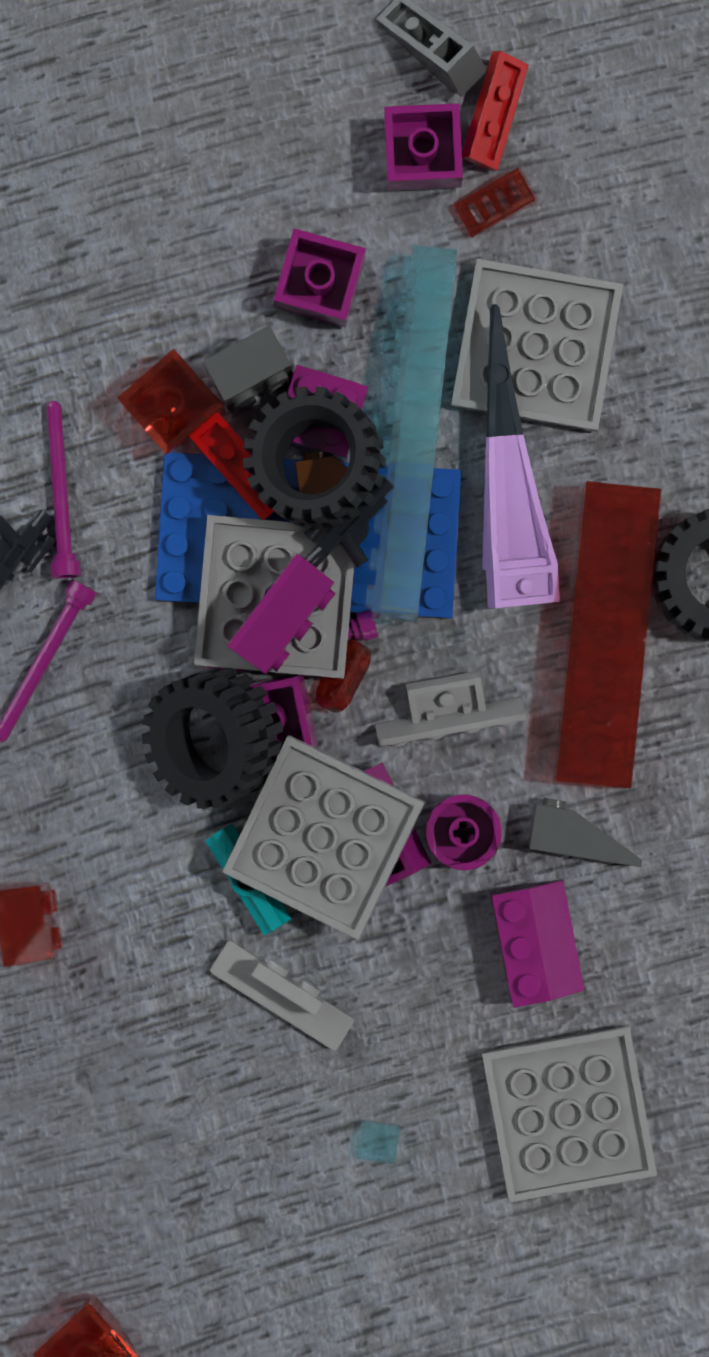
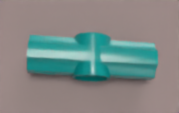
M230 824L205 840L223 870L240 836L234 824ZM226 874L232 888L239 895L264 936L292 920L281 901L255 888L251 891H246L240 886L239 880Z

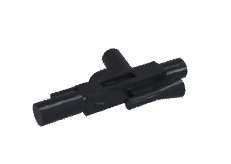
M385 476L383 477L381 487L374 486L370 491L375 497L372 503L367 505L363 501L357 507L361 512L359 516L352 519L347 514L342 518L343 525L333 527L327 522L324 523V529H313L311 527L304 532L314 543L322 530L326 533V536L306 556V560L317 568L340 544L356 569L369 561L359 545L366 539L369 533L370 520L388 503L384 497L395 487Z
M40 510L21 536L0 515V536L2 537L0 539V590L8 581L14 579V573L24 559L29 562L25 569L32 573L44 555L56 545V541L47 534L41 546L38 547L36 545L44 530L53 519L43 510Z

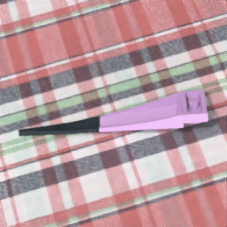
M492 304L490 307L482 557V570H486L488 608L560 602L558 563L540 504L523 435L500 307L497 304Z

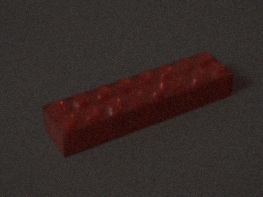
M586 481L583 485L553 781L630 789L632 787L661 489L591 481Z

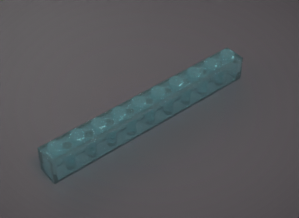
M413 245L412 256H404L402 279H409L408 292H400L398 315H405L404 328H396L394 351H401L400 365H392L390 387L397 388L396 401H388L386 423L393 424L392 437H384V448L382 451L383 456L389 461L388 474H380L382 477L385 476L395 487L385 496L388 503L384 506V510L379 511L375 515L374 533L381 534L379 548H372L369 570L377 571L375 585H368L365 605V607L373 608L372 618L417 623L457 258L456 249Z

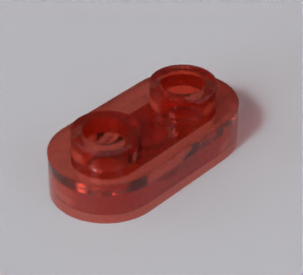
M353 639L348 640L344 679L322 677L317 687L316 700L321 707L330 712L338 713L347 708L351 703L371 663V652L367 646Z

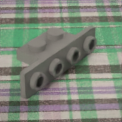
M479 671L406 684L411 717L378 723L375 725L379 746L400 747L409 741L420 739L437 740L444 735L452 733L471 734L478 732L481 728L496 725L509 727L515 725L518 721L526 720L527 717L521 698L485 704L481 675Z
M233 941L226 943L210 969V972L332 1050H337L354 1023L353 1017L319 997L318 995L321 990L304 979L297 983L286 976L289 970L272 959L266 963Z

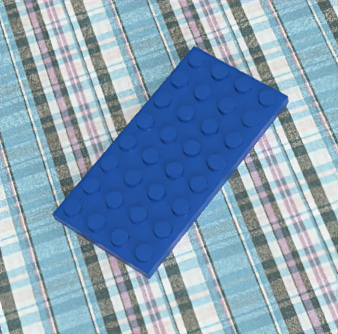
M164 452L156 601L200 603L207 515L261 520L204 454ZM285 459L284 471L286 479L292 489L300 492L295 462L303 460ZM386 465V468H379L378 473L382 477L385 476L395 487L384 497L388 503L370 520L369 533L366 539L359 545L369 561L357 569L354 566L350 613L371 609L372 614L452 619L461 470ZM276 512L267 519L270 521L290 522L288 519H283Z

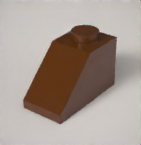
M324 452L302 455L303 461L295 462L299 489L301 493L305 494L322 493L333 488L341 481L348 469L347 466L335 457H325Z

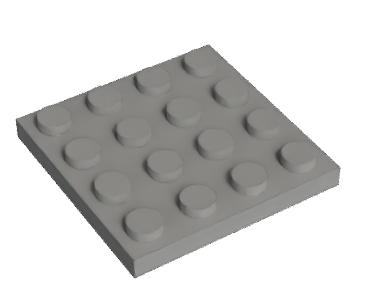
M476 259L451 407L487 413L490 307L492 304H497L500 307L520 419L597 432L623 284Z
M207 515L194 665L261 671L227 645L296 553L306 560V556L326 536L323 530L314 543L304 534L306 530L311 528L308 524H305L303 528L294 525L292 522ZM340 544L317 567L318 570L335 582L331 590L336 594L323 611L316 607L308 620L313 625L299 642L293 638L285 650L290 655L277 673L344 679L354 564ZM271 668L268 672H276V671Z
M288 735L225 865L223 873L359 940L426 802Z
M629 1026L481 1052L509 1203L657 1176Z

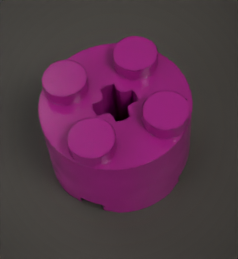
M457 794L443 799L432 809L426 821L425 837L430 851L441 863L456 870H472L483 866L494 856L501 843L502 827L497 813L486 801L468 794ZM465 821L467 827H473V834L467 836V842H461L460 837L453 836V830L459 828V822Z

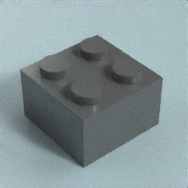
M270 325L203 361L205 369L228 411L236 408L237 412L247 409L257 402L255 396L266 390L270 394L280 391L290 384L288 378L293 376L291 363Z

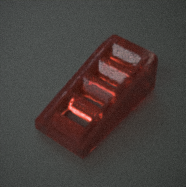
M518 167L456 203L454 206L470 236L473 238L532 206L539 199L525 173ZM516 183L524 197L522 200L517 201L509 184ZM502 189L510 204V207L504 209L496 194V191ZM487 196L497 212L493 217H491L482 200ZM474 203L484 219V222L479 225L469 208Z

